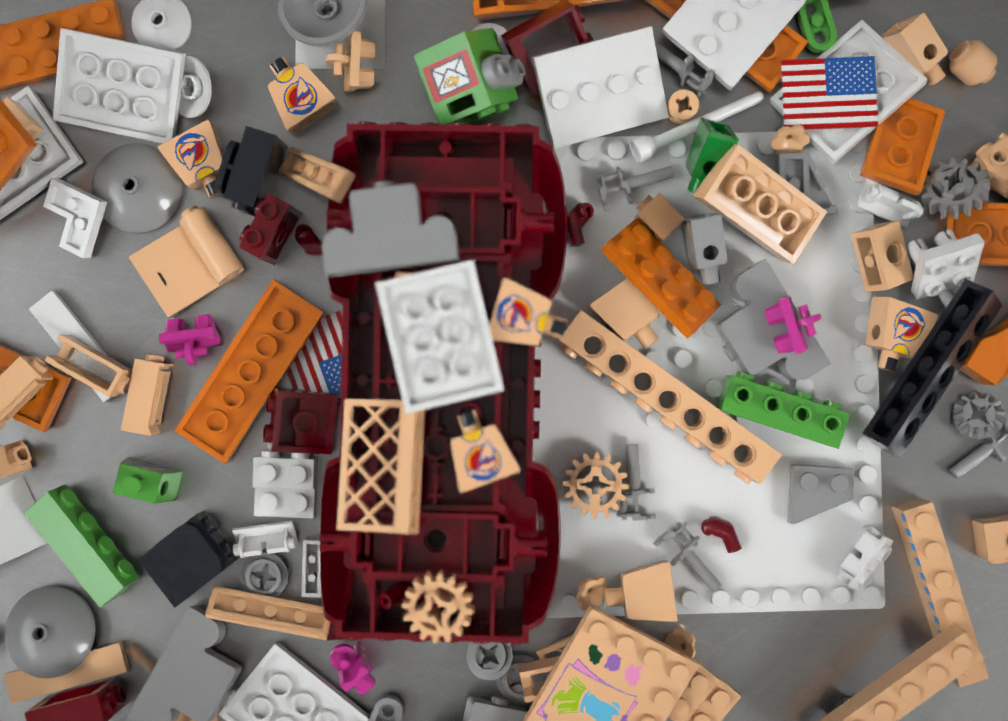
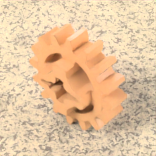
M595 452L594 459H590L585 453L583 454V463L576 460L572 461L576 467L574 471L566 469L565 473L571 476L570 481L563 482L564 486L570 487V491L564 496L565 498L573 497L574 501L570 507L574 509L581 506L580 515L585 516L589 510L592 511L593 519H597L598 511H602L605 517H609V508L612 507L618 511L620 508L616 502L618 500H627L621 493L622 490H627L630 487L622 483V479H625L628 474L627 472H618L622 465L620 462L614 465L610 464L612 456L609 454L604 460H601L599 452ZM591 466V473L584 479H577L583 469ZM603 466L612 471L616 481L608 480L603 475ZM594 477H599L600 482L611 485V487L601 488L598 494H594L593 489L582 486V484L593 482ZM577 490H584L587 493L590 505L581 500ZM616 492L608 503L601 505L602 497L606 493Z
M440 570L438 576L433 578L431 572L427 571L425 581L416 577L413 582L415 588H407L405 595L408 599H404L402 608L408 611L403 619L404 621H413L410 627L411 632L418 629L422 631L421 640H424L427 635H431L432 641L437 644L439 636H443L446 642H450L452 632L460 637L463 632L462 625L469 627L471 618L468 615L473 614L474 605L467 603L472 601L473 594L472 592H463L467 584L465 581L459 584L455 583L456 574L453 573L447 579L444 578V571ZM425 591L426 600L421 601L420 604L417 605L418 597L422 592ZM434 601L437 602L439 607L444 606L443 612L437 606L432 607ZM460 608L459 615L454 621L451 622L450 614L456 612L457 609Z

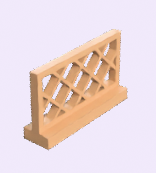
M345 399L337 530L404 534L419 533L425 409L406 414L403 400ZM354 407H365L372 415L360 428L353 421ZM372 407L381 408L377 412H375V410ZM389 408H400L399 422L390 429L381 416ZM377 421L387 433L374 445L364 432ZM361 437L370 449L357 460L351 453V447ZM392 438L398 445V453L388 461L378 449L387 440ZM375 453L385 466L372 477L362 465ZM358 469L368 482L356 493L350 487L349 480L350 476ZM389 470L396 478V487L387 495L377 481ZM373 486L383 499L370 510L360 497ZM356 502L366 513V516L357 524H348V509ZM386 503L394 511L393 526L383 525L375 516ZM371 519V521L375 525H368L365 523H367Z

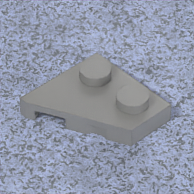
M791 464L787 522L796 524L853 500L855 469Z

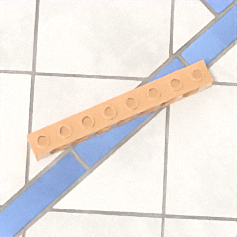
M582 310L577 313L564 331L562 339L559 338L558 341L563 344L560 349L573 359L579 355L588 363L585 367L598 377L604 373L611 378L612 382L609 385L623 395L629 391L636 396L635 404L648 413L654 409L661 414L660 422L673 431L676 427H679L686 432L685 440L698 449L701 445H704L712 451L709 455L710 458L723 467L726 463H729L736 468L733 474L748 485L751 481L761 484L782 454ZM589 337H595L600 342V350L594 355L588 354L584 349V342ZM614 355L622 356L625 361L623 370L617 373L613 372L609 367V360ZM643 372L649 377V385L644 390H638L634 385V378L637 374ZM668 390L673 394L674 402L670 407L663 408L659 403V397L662 392ZM694 408L698 412L699 418L694 425L688 426L684 421V415L686 411ZM714 427H720L723 431V438L718 443H712L709 438V433ZM739 445H745L748 450L746 458L742 461H737L734 456L735 449Z

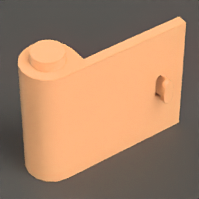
M196 205L189 207L181 213L180 226L129 256L134 267L168 318L235 278L244 270L243 265L205 207L198 208Z

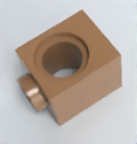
M660 193L654 198L648 195L636 207L640 212L635 216V219L637 218L646 226L660 243L685 220Z

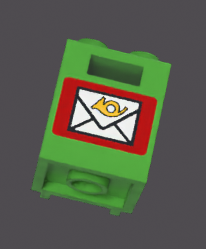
M493 28L464 31L413 55L439 125H451L453 123H468L471 125L484 120L486 116L495 115L510 109L508 103L519 99L515 87L512 89L494 90L486 84L482 76L481 61L494 54L503 55L498 43L497 34ZM469 94L473 95L476 103L471 108L466 98Z

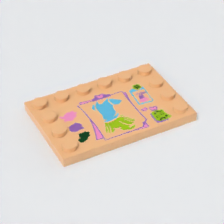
M590 605L522 721H666L697 670L699 663L696 659Z

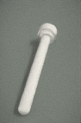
M760 91L754 92L653 138L650 136L646 138L640 136L631 140L630 148L638 163L647 161L656 153V149L696 132L701 117L719 122L761 103L764 100V94Z

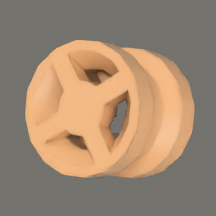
M686 89L675 92L667 102L668 119L678 125L689 122L699 108L697 96L692 91Z

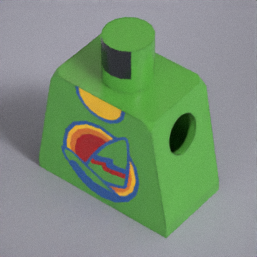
M128 457L119 465L113 493L153 504L175 501L183 471ZM166 482L165 489L163 491L161 490V487L163 483Z

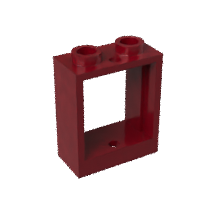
M563 0L501 35L509 54L522 62L525 69L523 84L533 96L539 93L534 67L521 39L564 16L576 45L593 41L594 39L589 32L585 33L582 26L585 18L578 5L574 6L570 2Z
M117 676L50 694L24 713L26 721H108L126 705V690L120 684Z

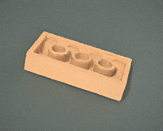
M735 144L718 161L693 195L694 198L716 214H721L723 219L777 258L792 264L796 262L827 213L826 210L739 144Z

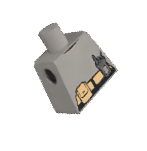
M705 213L685 217L681 226L690 267L700 269L703 285L720 282L718 265L728 263L722 215ZM708 246L709 253L704 257L703 251Z

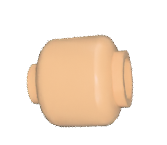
M980 40L963 41L950 54L949 69L951 73L967 86H975L979 83L985 84L996 73L995 67L998 58Z

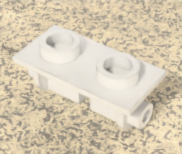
M865 178L857 204L858 208L890 222L899 220L900 226L905 229L908 228L910 219L919 218L922 215L923 207H921L920 202Z
M293 521L232 529L237 543L233 544L234 556H240V558L262 555V549L266 548L267 554L290 552L291 549L296 548V544H299Z
M873 527L869 531L865 530L854 546L855 549L863 554L859 559L850 552L838 568L840 573L837 577L847 584L851 579L848 586L856 590H860L861 587L865 588L872 581L875 567L879 562L883 563L892 552L890 546L894 541L884 535L879 539L882 533Z

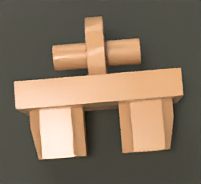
M354 31L351 37L346 38L345 55L344 45L341 44L335 45V54L326 55V64L334 66V76L342 77L344 67L343 92L353 93L356 89H370L374 85V70L360 68V59L372 61L375 58L376 42L361 38V32Z
M23 440L0 446V479L32 469V458Z

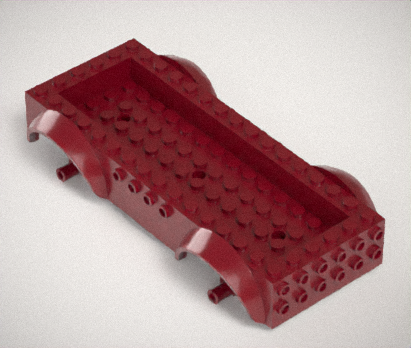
M369 121L358 122V124L347 123L346 136L334 143L331 163L349 170L356 176L341 203L328 198L326 213L327 233L332 229L342 228L353 234L350 193L352 191L374 188V183L393 181L394 186L414 184L420 194L423 225L429 218L434 216H443L451 219L457 233L460 262L339 277L327 276L330 297L334 301L343 304L340 451L339 457L327 461L321 497L319 550L324 618L336 626L335 638H346L348 640L378 639L380 641L409 640L412 642L432 641L431 635H427L424 640H421L422 631L419 629L414 632L410 631L413 621H404L403 617L408 610L402 608L401 603H396L390 608H384L380 604L379 597L398 583L406 582L413 585L416 577L425 581L427 571H430L434 578L438 576L440 570H443L444 578L449 579L454 573L456 574V584L463 581L467 583L463 592H472V601L467 604L474 605L473 614L468 615L471 618L469 627L462 625L463 632L460 637L452 632L450 642H446L443 636H439L438 641L444 643L473 642L476 644L495 642L509 645L529 643V631L541 625L549 611L555 592L561 548V517L557 486L549 469L533 461V439H539L540 421H534V408H540V390H534L535 378H541V359H535V347H541V341L539 346L492 340L504 391L425 409L419 533L404 534L337 530L345 399L403 400L375 283L394 279L396 272L415 274L473 260L489 325L504 278L552 300L561 284L567 246L566 194L559 160L553 146L539 138V126L531 124L502 126L497 123H486L483 125H470L468 123L439 125L433 122L421 124H407L404 122L377 124ZM354 407L353 421L360 428L372 415L365 407ZM381 407L372 408L377 412ZM389 408L381 416L390 429L399 422L400 408ZM476 410L482 428L496 424L521 470L520 472L460 493L450 440L464 435L457 416ZM375 421L364 433L375 445L387 432ZM359 437L352 444L351 453L359 460L370 448ZM390 438L378 450L390 461L397 455L398 445ZM374 453L362 466L374 477L385 465ZM357 469L350 476L349 485L357 493L368 480ZM388 470L377 483L388 495L396 487V478ZM373 486L360 497L370 510L383 499ZM356 502L348 509V524H357L366 516V513ZM386 503L375 516L383 525L393 526L394 511ZM371 519L367 523H365L368 525H375L371 521ZM440 530L445 534L446 542L443 546L433 547L430 545L428 535L431 531ZM434 601L432 607L437 606L443 612L444 606L439 607L437 602ZM460 608L457 609L456 612L450 614L451 622L454 621L459 615Z

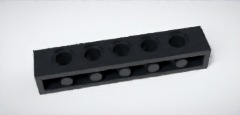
M965 279L862 434L875 446L899 459L901 458L1003 305L993 290Z

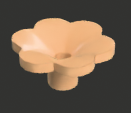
M801 125L793 127L784 126L777 131V135L771 139L770 143L771 147L776 149L777 154L801 153L803 146L810 142V136Z
M603 576L582 580L579 583L578 589L580 591L577 593L576 599L580 602L579 607L583 611H587L590 605L598 608L602 604L604 589L609 588Z
M676 627L673 634H668L665 637V644L692 658L695 657V636L692 633L686 632L682 627Z

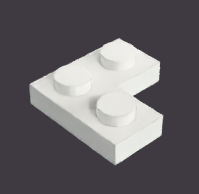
M51 178L43 207L67 218L59 246L81 258H91L107 201L61 179Z

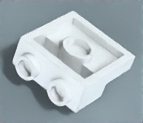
M262 450L261 455L253 457L252 488H255L254 516L314 519L316 517L318 457H310V453H291V456H280V452H272L271 450Z

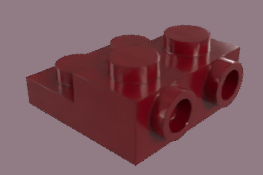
M268 192L266 198H261L254 210L256 216L251 225L248 224L243 229L239 238L241 244L238 248L275 266L303 213Z
M274 387L273 394H268L266 399V412L271 413L270 424L264 425L263 442L268 443V448L272 452L332 455L338 395L336 393L309 392L304 389Z

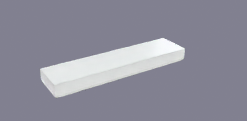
M51 290L29 308L30 312L60 349L64 343L56 339L59 334L74 336L76 339L107 355L57 291ZM79 350L72 360L74 363L112 383L117 374V371ZM92 388L104 403L113 398Z

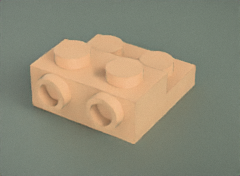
M694 657L699 666L668 717L673 721H722L741 698V695Z

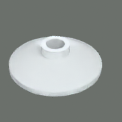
M142 0L133 12L131 25L133 34L140 44L175 51L182 47L189 38L192 29V19L188 8L181 0ZM157 16H162L163 21L160 24L155 25V18Z
M185 56L179 114L186 118H196L206 111L210 103L212 93L211 79L207 68L198 58Z

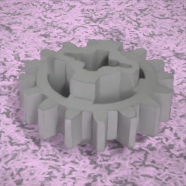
M951 158L950 164L945 165L942 161H939L938 169L928 168V176H926L922 192L919 194L922 198V206H929L930 214L940 211L942 219L948 214H953V218L956 220L959 217V213H964L969 217L971 216L972 208L976 210L982 209V201H988L990 179H987L986 170L979 171V163L969 166L968 159L966 158L961 163H956L955 158Z

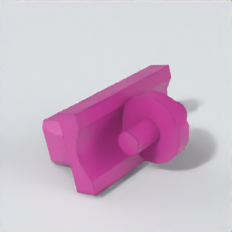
M791 296L778 300L779 303L764 310L769 326L785 321L789 333L774 337L778 354L793 351L796 354L806 352L808 346L801 326H804L807 337L817 334L813 322L822 319L820 313L810 315L808 306L805 304L798 307L801 319H798Z
M209 314L195 317V329L186 330V322L183 319H167L165 333H159V342L165 344L168 352H175L176 358H186L188 365L191 366L197 364L198 356L207 355V347L222 346V337L216 331L213 318Z
M359 640L355 643L354 647L343 643L338 644L331 650L330 662L333 668L338 670L340 687L345 692L353 687L361 695H364L375 685V678L370 674L373 669L372 663L367 659L365 646Z

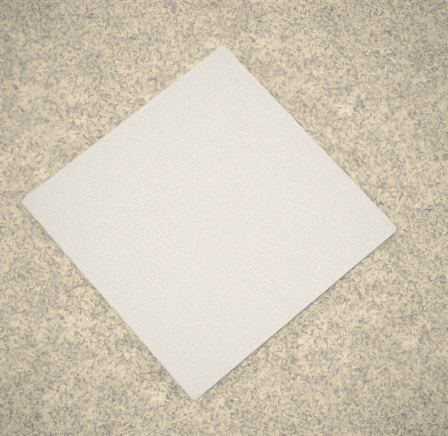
M777 131L735 133L739 139L738 144L776 172L777 153L776 149L771 147L770 141L777 135ZM871 132L834 164L810 142L803 146L801 153H810L816 165V172L822 177L827 187L825 191L832 205H836L838 214L824 216L794 264L780 260L722 218L728 263L718 265L720 282L703 285L722 305L688 339L658 310L659 318L650 324L659 338L658 341L645 350L635 336L625 341L716 407L726 376H736L737 371H743L736 360L730 361L722 348L725 343L715 326L718 322L745 306V302L737 301L732 296L730 291L732 280L757 262L766 259L787 294L791 296L797 310L799 311V306L807 304L810 315L820 313L822 319L813 322L817 333L814 337L831 364L807 379L795 380L783 376L779 370L778 360L756 375H752L755 377L753 382L764 386L766 381L774 382L784 386L782 392L794 395L795 390L813 395L812 401L822 405L824 400L841 404V411L850 413V417L839 449L725 413L782 454L761 484L751 481L748 485L733 474L736 468L729 463H726L723 467L710 458L711 450L704 445H701L698 449L685 440L686 432L679 427H676L673 431L660 422L661 414L654 409L648 413L635 404L636 396L629 391L623 395L609 385L612 382L611 378L604 373L598 377L585 367L588 363L579 355L573 359L560 349L563 344L558 341L559 338L542 334L541 347H535V359H541V378H535L534 390H540V408H534V421H540L539 439H533V461L546 466L553 475L558 491L561 517V548L555 592L546 618L583 617L586 611L579 607L580 602L576 599L577 593L580 591L578 585L582 580L603 576L609 588L621 587L619 573L662 560L671 562L681 552L674 540L668 538L665 541H661V544L657 547L653 543L669 528L674 530L678 522L683 523L685 521L687 522L686 529L692 536L700 537L697 541L698 545L696 547L693 545L689 550L696 553L722 586L717 591L712 592L685 559L682 561L678 560L675 566L670 564L677 614L881 609L885 606L884 562L878 563L873 570L874 577L865 588L861 587L860 590L848 586L851 579L847 584L837 577L840 573L838 568L850 552L859 559L863 555L854 546L865 530L869 531L873 527L882 533L879 539L883 537L881 448L875 446L862 434L879 409L878 349L867 346L865 342L872 297H876V291H865L851 233L874 225V214L857 207L865 177L859 176L870 142ZM690 134L656 149V153L652 155V158L642 163L636 161L630 148V141L640 136L596 137L554 149L564 180L567 216L579 203L587 202L594 208L593 216L582 228L585 244L570 247L567 234L565 265L561 284L556 295L551 300L552 304L549 315L566 319L565 330L580 310L607 328L591 312L589 305L627 279V277L600 249L635 220V216L640 212L636 207L648 195L654 198L660 193L684 218L705 213H715L694 198V193L687 190L692 176H690L685 165L695 134ZM645 135L644 137L646 138L650 136L651 138H653L658 135ZM550 138L541 139L551 145ZM668 166L672 167L674 178L632 189L631 197L633 198V204L628 203L625 190L619 189L608 192L605 196L609 211H604L598 191L601 188V183L596 181L599 178L598 172H601L604 176L616 172V167H619L621 171L625 172V175L622 177L626 181L630 177ZM618 178L605 182L606 188L620 185ZM680 224L661 244L668 248L672 255L685 268L690 270L693 276L702 284L700 269L690 267ZM708 246L703 251L704 257L709 253ZM595 337L587 338L584 342L585 351L591 355L598 353L600 350L599 340ZM620 355L612 356L609 360L610 369L616 373L623 370L625 366L623 357ZM643 372L637 374L634 378L635 387L638 390L646 389L649 385V377ZM667 390L661 393L659 403L663 408L670 407L674 402V396ZM694 408L686 411L684 415V421L688 426L694 425L699 418L698 412ZM714 427L710 431L709 438L712 443H718L723 438V431L720 427ZM626 444H638L641 489H655V493L639 495L638 512L640 514H656V519L647 518V520L633 521L632 517H627V520H622V517H617V513L621 512L620 500L616 502L620 510L616 511L612 507L609 508V517H605L602 511H598L597 519H593L592 511L589 510L585 516L580 515L581 506L574 509L570 507L574 499L573 497L565 498L564 495L570 491V487L564 486L563 482L570 481L571 476L565 473L566 469L572 471L576 469L572 462L573 460L583 463V454L586 453L590 459H594L595 452H599L601 460H604L609 454L612 456L610 464L614 465L620 462L622 465L618 472H627L628 474ZM739 445L734 452L737 461L744 460L748 454L745 445ZM791 464L855 469L853 500L799 523H788ZM591 466L583 469L577 479H584L591 473ZM603 466V475L608 480L616 481L612 471ZM628 476L622 479L623 484L628 485ZM594 477L593 482L582 484V486L593 489L594 494H598L601 488L611 487V485L600 482L599 477ZM630 489L622 490L625 491V494L631 493ZM577 490L581 500L590 505L587 493L584 490ZM616 492L606 493L602 497L601 505L608 503ZM627 498V512H634L633 498ZM716 516L731 522L742 549L734 553H727L722 538L703 534L701 530L703 520ZM433 530L428 535V541L433 547H441L446 542V536L440 530ZM681 532L676 535L683 545L688 542ZM603 598L602 604L598 607V609L611 616H625L623 605L606 607L605 598Z

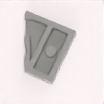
M779 153L776 155V173L826 210V215L838 214L836 205H832L825 191L827 187L822 177L816 172V165L810 153Z

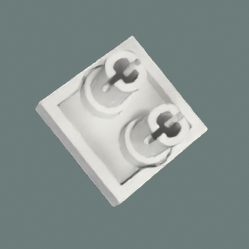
M948 229L945 233L942 231L935 236L934 242L938 245L937 247L928 249L923 239H917V243L915 240L911 241L906 246L907 253L916 264L911 292L916 300L927 296L933 297L943 291L960 287L965 279L974 282L985 243L979 233L957 240L953 231Z

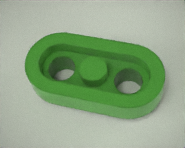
M807 0L796 13L803 38L808 41L806 47L810 51L823 53L830 49L837 40V30L828 0ZM806 6H812L815 10V13H808L806 10ZM815 34H820L823 37V42H817L814 37Z

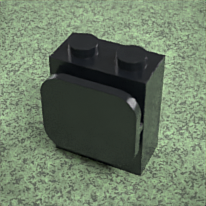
M246 126L241 143L231 140L225 149L215 182V191L231 201L232 208L255 217L254 210L259 200L263 197L266 198L268 192L272 195L274 193L279 177L278 170L284 161L288 146L274 134Z
M204 511L194 515L183 525L176 528L138 559L139 563L174 608L239 559L233 553L234 543L229 538H224L218 531L219 525L210 514L206 515Z

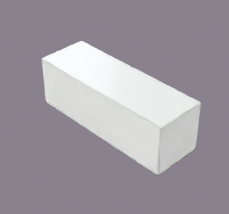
M306 537L303 540L302 597L321 598L319 538Z

